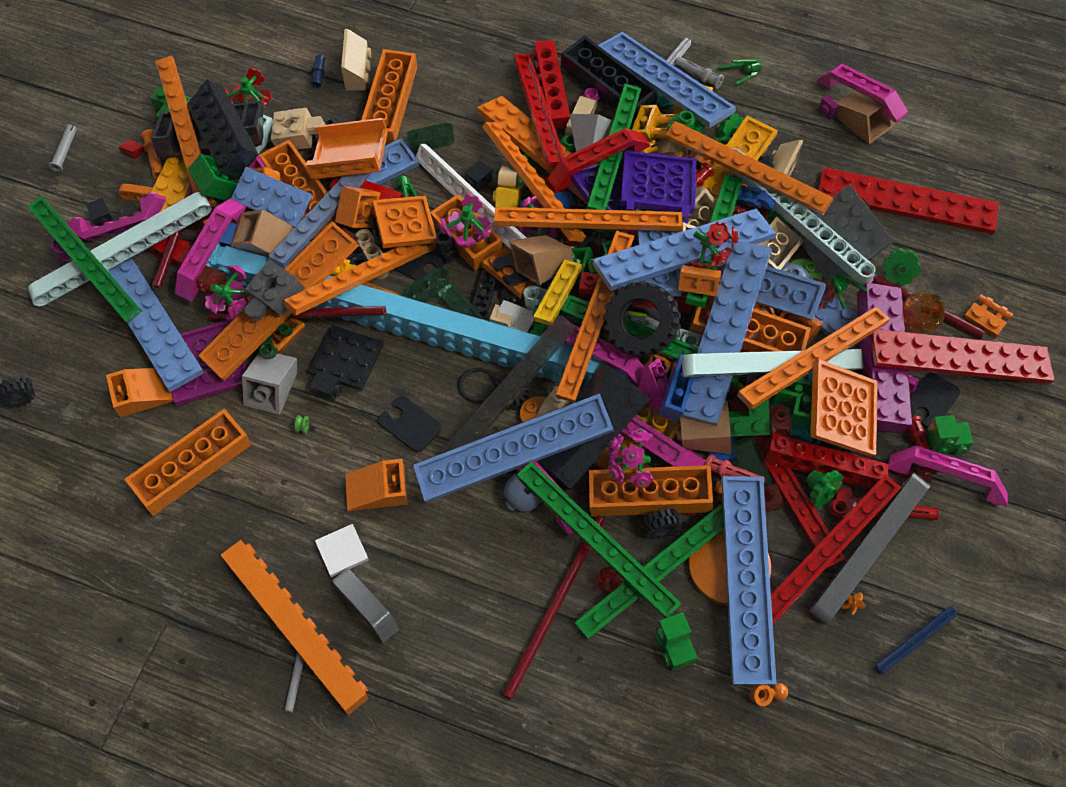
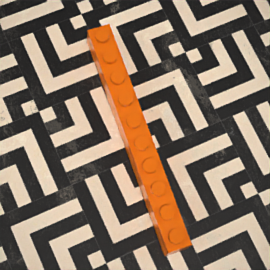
M242 540L238 541L222 553L221 557L349 716L368 700L366 695L368 689L361 681L358 683L353 678L355 673L348 665L345 667L340 662L342 657L335 649L332 651L327 646L329 641L322 633L320 635L316 633L314 629L317 627L310 618L306 620L303 617L304 611L297 602L293 604L290 601L292 596L284 587L281 590L277 585L280 581L274 573L268 574L265 570L268 568L261 558L258 560L255 558L254 554L256 552L249 543L245 545Z

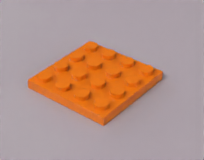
M820 359L813 361L811 437L869 457L875 456L877 381Z

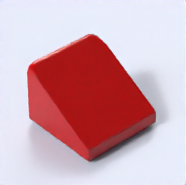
M129 140L121 144L119 149L121 154L137 160L144 150V145Z

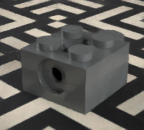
M269 259L245 288L254 297L245 307V312L255 321H259L269 309L281 317L287 310L284 306V299L302 292L305 287L296 277Z

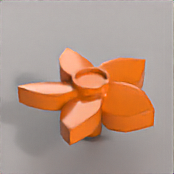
M860 592L854 596L849 595L846 599L848 602L841 606L842 609H850L851 614L854 615L857 609L866 607L862 601L863 594Z

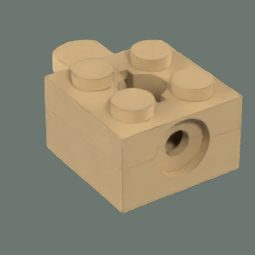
M307 108L274 112L271 140L275 146L290 140L297 150L311 148L312 135L318 134L316 126L326 124L321 116L312 117Z

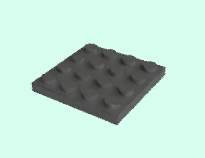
M850 184L833 196V201L824 215L813 212L868 261L894 243ZM795 227L792 228L804 240L801 244L830 285L831 276L835 274H842L845 278L850 276ZM852 260L848 261L849 263H852V264H853V263H856L855 261H852Z

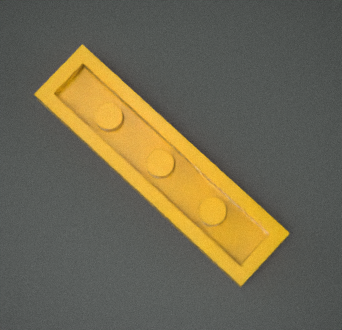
M564 259L533 316L534 321L552 326L582 270V264Z

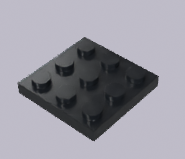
M331 325L309 369V374L315 376L317 371L339 378L340 385L362 391L384 343L381 340Z

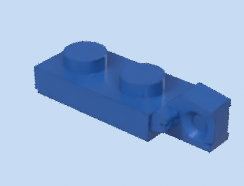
M747 186L740 188L736 202L754 208L762 206L765 209H771L775 205L771 199L772 197L765 190Z

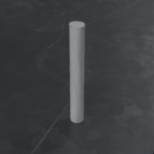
M298 652L284 709L285 712L293 713L304 663L303 658Z

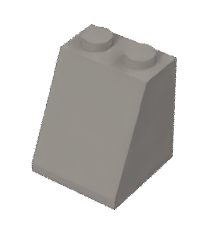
M571 114L570 120L576 152L608 137L613 121L599 114Z
M259 352L242 375L244 406L280 415L297 375V358L277 353L274 358L267 359Z

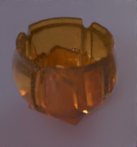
M917 291L909 295L903 302L905 326L913 332L922 334L936 331L938 329L937 325L942 324L945 315L944 303L939 301L941 297L929 291Z

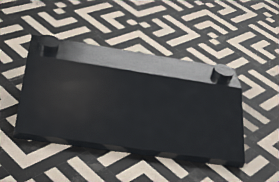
M263 101L233 104L254 146H261L264 137ZM170 112L160 113L151 138L157 157L169 158L174 155H182ZM191 115L201 152H209Z
M606 363L601 366L579 391L575 403L600 394L614 432L538 460L570 490L573 489L584 476V473L606 450L612 437L616 438L650 401V398Z

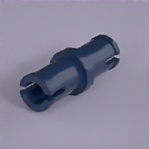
M320 54L315 56L314 67L311 70L313 74L311 86L314 88L322 86V76L325 74L324 63L326 58Z

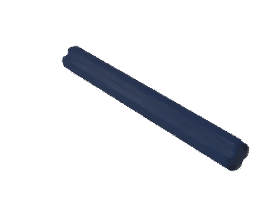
M949 606L875 665V669L879 674L883 675L955 618L958 614L952 606Z

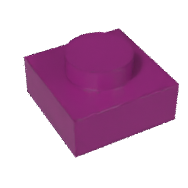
M826 95L821 99L819 110L829 119L835 117L839 105Z

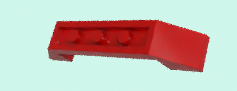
M624 128L562 158L547 178L548 182L555 192H558L572 185L570 175L628 147L632 151H643L650 147V143L642 133Z

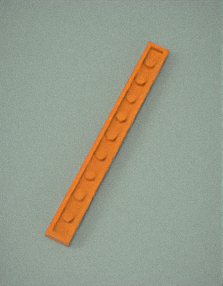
M171 55L155 62L193 193L200 192L199 187L192 179L188 168L202 152L190 111L187 107L175 60ZM206 196L211 207L217 205L215 197Z
M674 121L666 133L667 139L821 215L825 214L833 201V197L681 123Z
M485 122L482 128L537 197L544 208L564 209L563 204L556 199L554 192L538 176L536 169L528 163L527 158L513 144L510 136L503 131L502 126L496 122ZM560 228L569 241L583 242L586 237L581 228Z
M495 207L494 226L682 231L683 227L682 212Z
M616 231L607 255L631 248L634 236ZM600 276L556 393V398L572 403L576 401L604 324L603 314H606L607 310L605 305L610 302L611 299L609 297L615 293V290H609Z
M437 243L396 247L284 299V306L293 314L298 315L435 250Z
M874 307L738 392L737 396L750 409L755 408L812 372L813 361L820 359L828 362L885 326L890 319L877 307Z

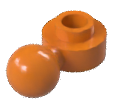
M776 683L772 688L766 684L754 685L750 691L751 700L760 706H767L773 698L781 701L788 696V689L782 683Z

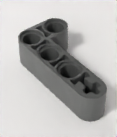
M349 568L332 580L336 589L368 623L373 633L383 644L400 630L389 611Z

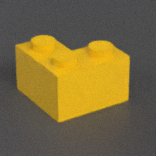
M517 185L516 188L499 186L496 188V191L493 192V201L496 202L495 207H518L519 200H521L522 186Z

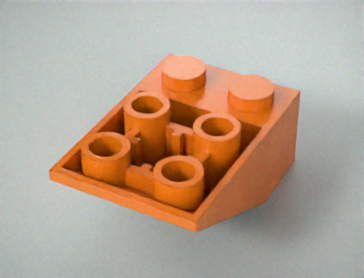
M155 368L124 369L106 375L113 408L120 418L174 402L172 391L169 392Z
M403 459L381 461L345 474L347 511L408 505Z

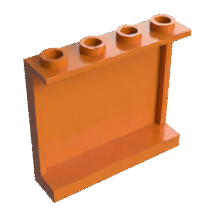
M383 118L316 126L319 139L314 158L306 162V168L311 179L380 171L388 134Z

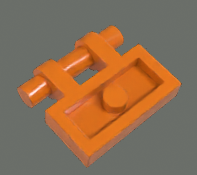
M980 294L977 301L982 303V306L974 302L963 319L996 338L1007 323L1001 319L1002 316L1010 320L1013 314L1007 311L1008 308L994 303L990 297L986 298ZM987 308H990L991 310L995 311L997 314L994 315L993 313L989 312V311L986 310V309H987Z

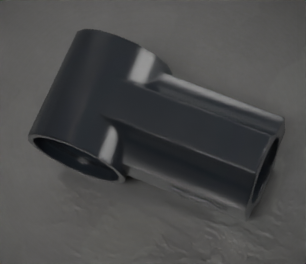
M442 231L436 234V251L447 263H451L457 259L459 251L455 248L452 237L448 236L447 233L444 234Z

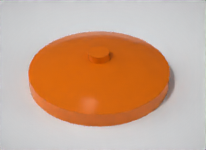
M723 530L689 558L688 568L694 586L704 597L714 603L728 606ZM768 553L769 575H771V560Z

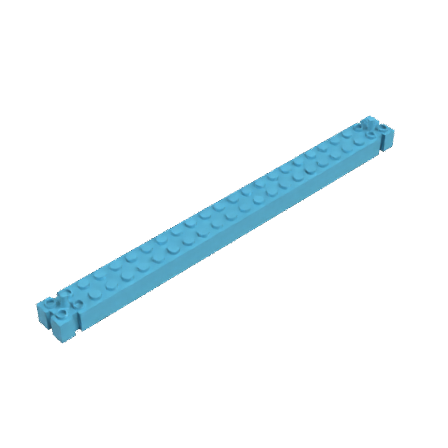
M218 243L205 265L203 273L209 280L208 283L210 285L216 284L219 279L223 284H226L233 275L227 266L237 265L244 270L246 280H241L237 277L234 280L242 282L243 287L246 288L269 261V258L230 246L222 247ZM329 275L325 280L330 279L333 276ZM359 285L313 307L386 306V315L347 316L341 318L346 321L358 322L363 326L369 325L380 331L386 330L397 336L403 335L414 341L420 340L431 346H440L448 351H457L468 357L474 356L485 362L498 363L502 367L515 368L519 372H528L540 378H549L556 383L561 382L573 347L561 342L364 285ZM591 357L580 388L585 386L604 363ZM615 370L616 372H618L621 376H623V377L625 378V374H623V373H621V372Z

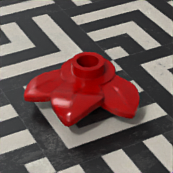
M850 487L843 488L837 493L836 499L830 503L829 511L835 518L843 519L858 504L861 498L853 497ZM836 507H840L842 512L837 511Z

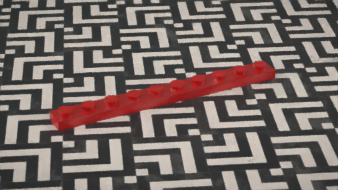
M514 53L513 61L547 167L555 168L559 161L564 158V154L530 54Z
M739 397L728 401L730 411H748V406ZM746 436L813 549H815L830 532L791 469L763 461L766 443L771 436ZM842 552L833 560V562L826 568V570L845 561V557L842 554Z
M885 474L771 594L773 624L901 489L890 477Z

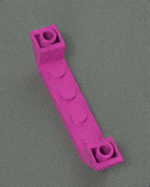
M844 64L831 69L817 79V82L828 88L840 82L883 104V116L896 123L908 114V110L896 90Z
M148 193L146 197L140 198L142 212H135L134 216L120 217L115 222H105L100 227H92L91 221L84 220L82 217L72 218V221L67 222V224L82 239L93 242L123 233L158 214L166 202V197L157 193Z
M229 199L213 210L177 272L176 295L190 302L193 301L201 287L196 283L198 277L230 222L238 223L241 213L247 208L246 206Z
M568 321L554 322L552 326H548L541 337L563 342L574 347L580 328ZM598 337L592 358L606 363L611 368L625 374V379L638 388L645 369L643 364L636 356L627 355L615 348L613 344Z
M637 416L621 431L628 436L632 430L644 429L647 433H651L653 435L652 439H649L648 442L642 441V445L674 467L702 466L706 459L690 449H685Z
M914 446L889 456L888 469L896 473L907 475L913 462L921 467H928L940 473L956 476L961 480H968L980 486H987L986 501L1005 507L1008 504L1007 491L994 470L919 446Z

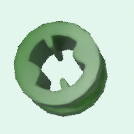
M298 415L295 421V432L299 433L302 431V433H307L309 417L305 416L302 418L301 415Z

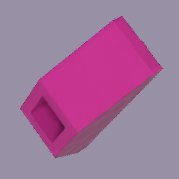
M660 358L645 366L638 386L639 390L650 398L646 406L656 413H659L669 381Z

